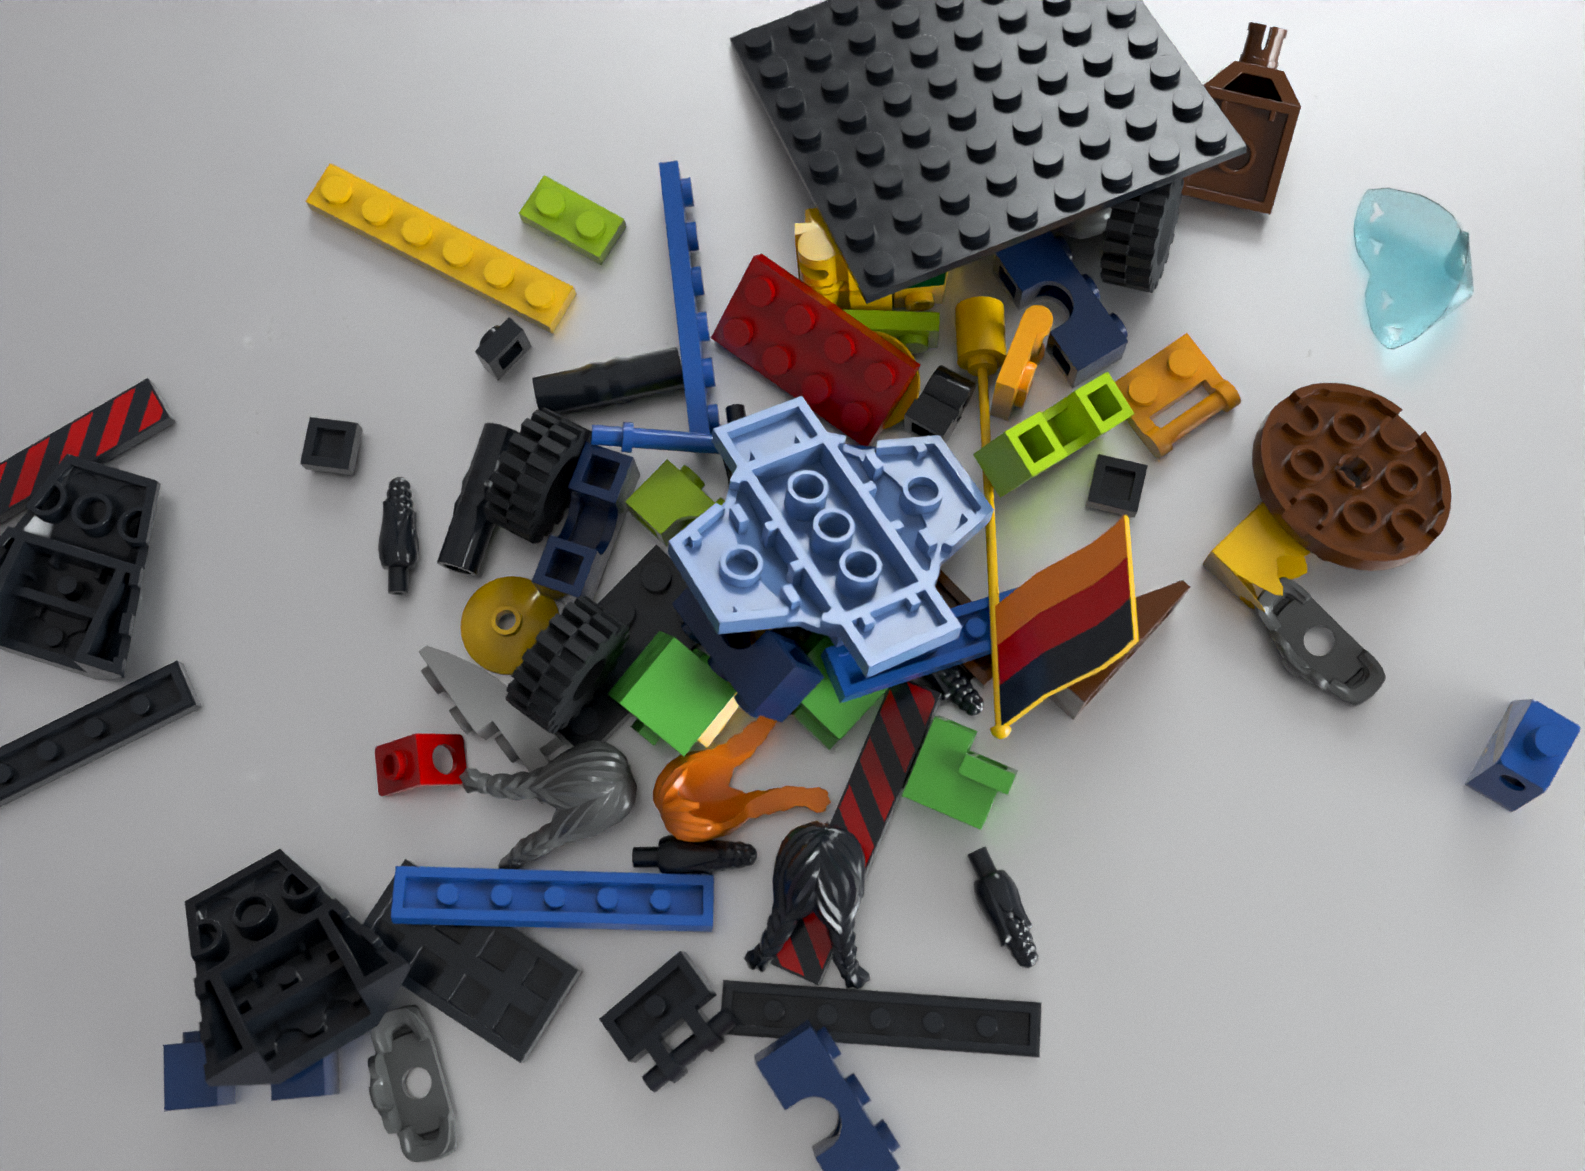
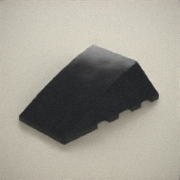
M67 454L27 502L25 507L29 510L14 528L8 526L0 536L1 650L93 679L124 678L161 486L157 480Z
M281 849L276 850L185 901L190 953L196 968V977L194 978L195 996L200 1002L202 1019L199 1022L200 1040L205 1047L207 1062L203 1064L205 1081L209 1087L280 1084L378 1026L411 969L404 958L397 952L393 953L385 946L377 934L368 926L364 927L357 921L336 898L330 897L314 878Z

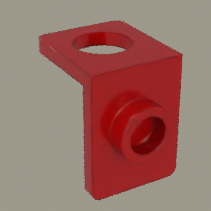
M415 733L376 746L375 762L379 795L390 796L421 786L462 785V780L459 776L466 769L463 736L461 734ZM438 745L444 746L451 753L453 765L448 774L439 772L434 766L433 751Z

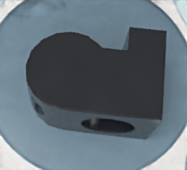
M940 365L928 380L919 398L913 401L905 413L904 431L915 437L940 435L943 441L947 443L974 393L976 383Z

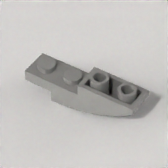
M425 646L418 651L427 664L421 670L423 676L438 695L446 690L456 704L449 712L465 734L468 735L474 730L483 739L488 740L494 734L501 731L502 734L495 738L501 750L512 763L521 759L529 772L546 766L551 761L548 756L564 745L556 733H548L509 704L505 697L508 694L506 691L507 686L493 675L456 655L430 646ZM537 798V800H538L541 804L545 803V802H544L543 800H541L540 798Z

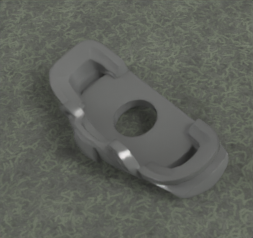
M1280 577L1278 579L1283 586V596L1274 595L1263 589L1257 600L1263 606L1265 612L1259 610L1255 605L1254 607L1259 613L1262 622L1270 631L1269 637L1273 640L1284 659L1282 664L1295 677L1300 675L1319 686L1322 690L1328 689L1339 698L1348 701L1354 706L1364 703L1375 695L1386 679L1384 670L1379 662L1351 637L1302 586L1286 577ZM1323 626L1332 632L1335 644L1329 654L1316 656L1306 649L1304 636L1310 628Z
M406 1005L388 1011L384 1014L379 1025L370 1031L375 1049V1055L368 1058L371 1102L374 1109L382 1117L386 1131L389 1134L397 1133L402 1153L408 1160L412 1162H428L442 1159L453 1153L457 1147L455 1116L432 1033L418 1006ZM414 1067L424 1068L431 1077V1089L422 1099L412 1097L406 1090V1076Z

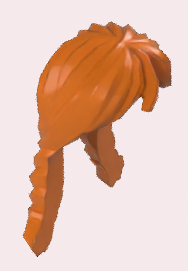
M759 716L756 721L748 724L742 733L732 736L725 744L718 745L714 749L688 752L685 756L679 755L667 763L658 775L653 789V802L661 814L666 830L677 839L687 842H704L728 836L751 818L756 819L763 814L771 815L780 810L787 811L794 806H805L816 813L826 811V807L831 802L828 797L829 793L820 787L784 786L782 788L768 789L767 791L755 790L749 793L729 787L734 768L743 764L746 759L752 756L756 748L766 740L775 723L778 722L763 716Z

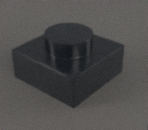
M509 317L501 326L496 325L484 334L475 353L484 368L499 380L532 346L524 330Z
M310 417L300 464L308 470L353 475L363 429L355 422Z
M1098 454L1085 506L1135 518L1148 465Z

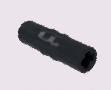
M677 347L631 357H615L606 362H591L580 368L532 378L538 410L541 411L542 408H547L557 414L586 408H603L612 403H627L638 397L684 388L683 371Z
M488 422L484 424L470 468L462 480L461 493L454 503L453 517L437 560V564L460 574L473 577L478 576L493 529L496 524L486 519L487 514L484 513V506L488 502L485 499L486 491L493 484L490 478L493 471L499 468L501 462L498 460L502 452H507L510 446L509 440L515 432L519 433L518 431L496 423Z

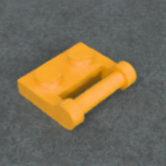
M1030 306L1021 318L996 380L990 415L1008 421L1014 406L1021 409L1024 408L1033 384L1032 379L1036 368L1044 359L1045 346L1043 338L1049 334L1053 323L1052 313L1045 306Z
M1188 333L1115 381L1135 413L1126 419L1127 423L1148 450L1158 459L1173 450V443L1222 410L1229 412L1241 403V398L1236 388L1228 380L1222 378ZM1201 386L1209 394V396L1162 428L1156 426L1152 419Z

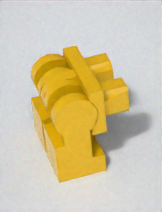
M817 208L806 209L805 223H795L794 227L798 279L841 309L892 311V294L866 304Z

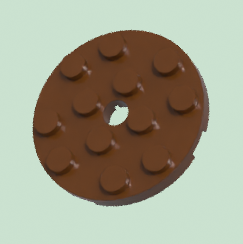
M1317 383L1294 390L1289 397L1279 402L1268 413L1260 424L1253 443L1252 466L1254 478L1261 500L1277 523L1297 543L1314 553L1321 560L1356 570L1382 571L1393 569L1414 560L1431 545L1445 528L1449 518L1452 497L1449 475L1439 450L1426 431L1419 435L1398 415L1403 410L1402 408L1370 390L1343 383ZM1341 467L1350 468L1351 472L1360 479L1361 484L1355 487V482L1350 480L1344 471H1339Z

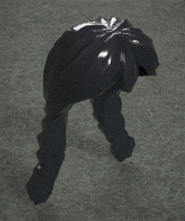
M813 821L794 828L782 840L776 855L772 876L774 900L772 914L768 917L767 929L762 933L760 943L755 946V949L747 951L744 957L748 968L764 972L768 962L783 948L784 943L793 933L797 920L814 913L826 926L833 951V962L838 968L842 979H844L846 988L854 987L859 989L866 982L870 981L869 973L859 965L856 959V934L853 931L855 926L854 917L864 896L865 855L861 844L854 834L842 827H838L837 824L830 826L828 821L825 824Z

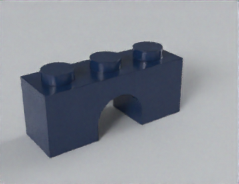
M1049 231L996 252L992 273L1018 310L1038 300L1056 302L1065 310L1068 320L1050 331L1045 350L1070 386L1074 388L1122 359L1128 343L1126 339L1128 333L1122 320L1113 312L1109 314L1099 301L1100 293L1093 279L1086 273L1081 275L1073 264L1072 252L1064 238L1060 235L1054 237L1052 232Z
M589 442L585 443L568 486L571 493V503L567 519L558 537L549 535L531 581L542 596L568 604L570 601L574 603L575 599L579 596H588L593 600L628 509L625 501L634 493L641 475L632 456L598 445H591Z
M689 587L672 603V606L684 620L681 627L685 634L694 642L704 647L710 655L707 662L711 669L722 679L730 682L737 692L734 696L735 701L747 714L754 718L763 716L783 722L824 678L795 640L766 630L751 645V631L717 634Z
M806 1020L754 1055L755 1064L785 1111L799 1101L809 1097L826 1099L836 1107L838 1118L834 1130L829 1136L812 1147L815 1159L823 1171H897L900 1169L893 1152L901 1148L900 1144L884 1119L874 1124L863 1106L869 1103L871 1099L854 1072L845 1078L834 1059L842 1055L825 1026L815 1031L809 1020Z
M200 1031L183 1032L182 1043L163 1045L164 1111L236 1104L235 1086L209 1087L205 1081L203 1064L207 1062L205 1047L200 1040ZM338 1050L284 1082L271 1084V1101L340 1094Z

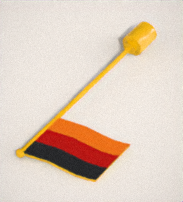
M988 296L967 298L959 302L955 307L957 364L960 368L968 371L969 374L978 376L981 448L991 442L988 376L996 373L997 369L1003 366L1007 356L1004 304L1000 300ZM983 472L984 497L994 509L990 522L985 526L995 726L990 728V732L995 738L1004 739L1011 732L1010 725L1043 700L1105 669L1127 653L1139 641L1130 525L1129 517L1123 515L1113 527L1091 544L1036 573L999 602L994 487Z

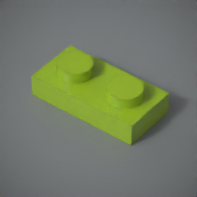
M545 175L519 211V216L524 223L600 265L603 264L627 227L624 218Z
M842 309L872 331L883 332L895 337L912 354L926 352L928 348L938 349L940 312Z

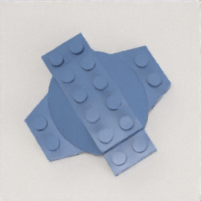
M802 396L714 428L712 443L733 474L730 479L725 503L722 505L715 503L670 539L668 554L717 634L799 626L809 631L829 636L836 648L845 645L866 678L959 637L962 625L935 588L940 566L990 522L994 509L940 435L877 440L874 449L861 450L845 444V435L827 432Z

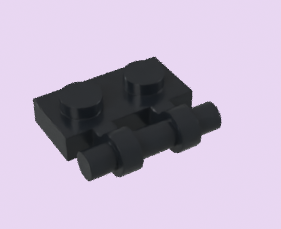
M679 951L599 1018L628 1062L636 1063L647 1053L650 1054L656 1065L646 1072L642 1078L648 1088L654 1093L669 1081L675 1084L688 1073L687 1066L706 1050L711 1053L725 1042L723 1036L738 1024L736 1018L726 1007L711 1019L707 1018L701 1008L717 994L689 955L683 951ZM686 1022L693 1034L672 1050L665 1041V1038Z

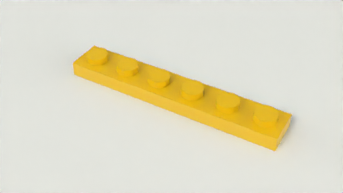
M332 163L328 165L305 201L311 210L552 334L576 296L573 286Z

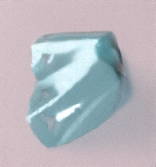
M1392 188L1367 189L1358 206L1354 222L1355 245L1359 257L1371 274L1365 292L1366 308L1371 329L1378 341L1386 349L1394 350L1416 340L1472 297L1474 285L1469 233L1463 230L1462 224L1453 214L1440 204L1421 194ZM1377 202L1378 207L1384 214L1371 223L1370 217L1375 213L1373 205ZM1370 238L1384 244L1378 255L1374 253L1375 245L1370 241ZM1382 291H1386L1387 295L1394 300L1385 310L1382 309L1385 302ZM1388 326L1403 330L1399 340H1395V333L1391 332Z

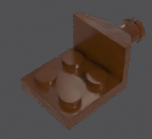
M1249 22L1248 34L1239 61H1231L1202 83L1247 145L1246 153L1182 178L1184 179V186L1181 193L1194 198L1271 215L1301 105L1285 72L1277 70L1280 51L1288 30L1274 26L1270 27L1265 47L1262 49L1261 45L1267 25Z

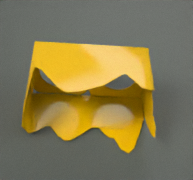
M1262 501L1257 509L1255 508L1209 553L1204 560L1203 566L1249 608L1255 609V605L1259 610L1265 612L1263 606L1257 600L1253 584L1274 595L1283 596V586L1278 578L1286 577L1292 580L1306 574L1307 563L1304 556H1308L1310 551L1285 532Z

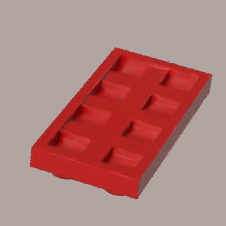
M762 253L753 256L711 336L714 341L794 398L802 396L812 411L864 446L874 445L921 366L914 359Z

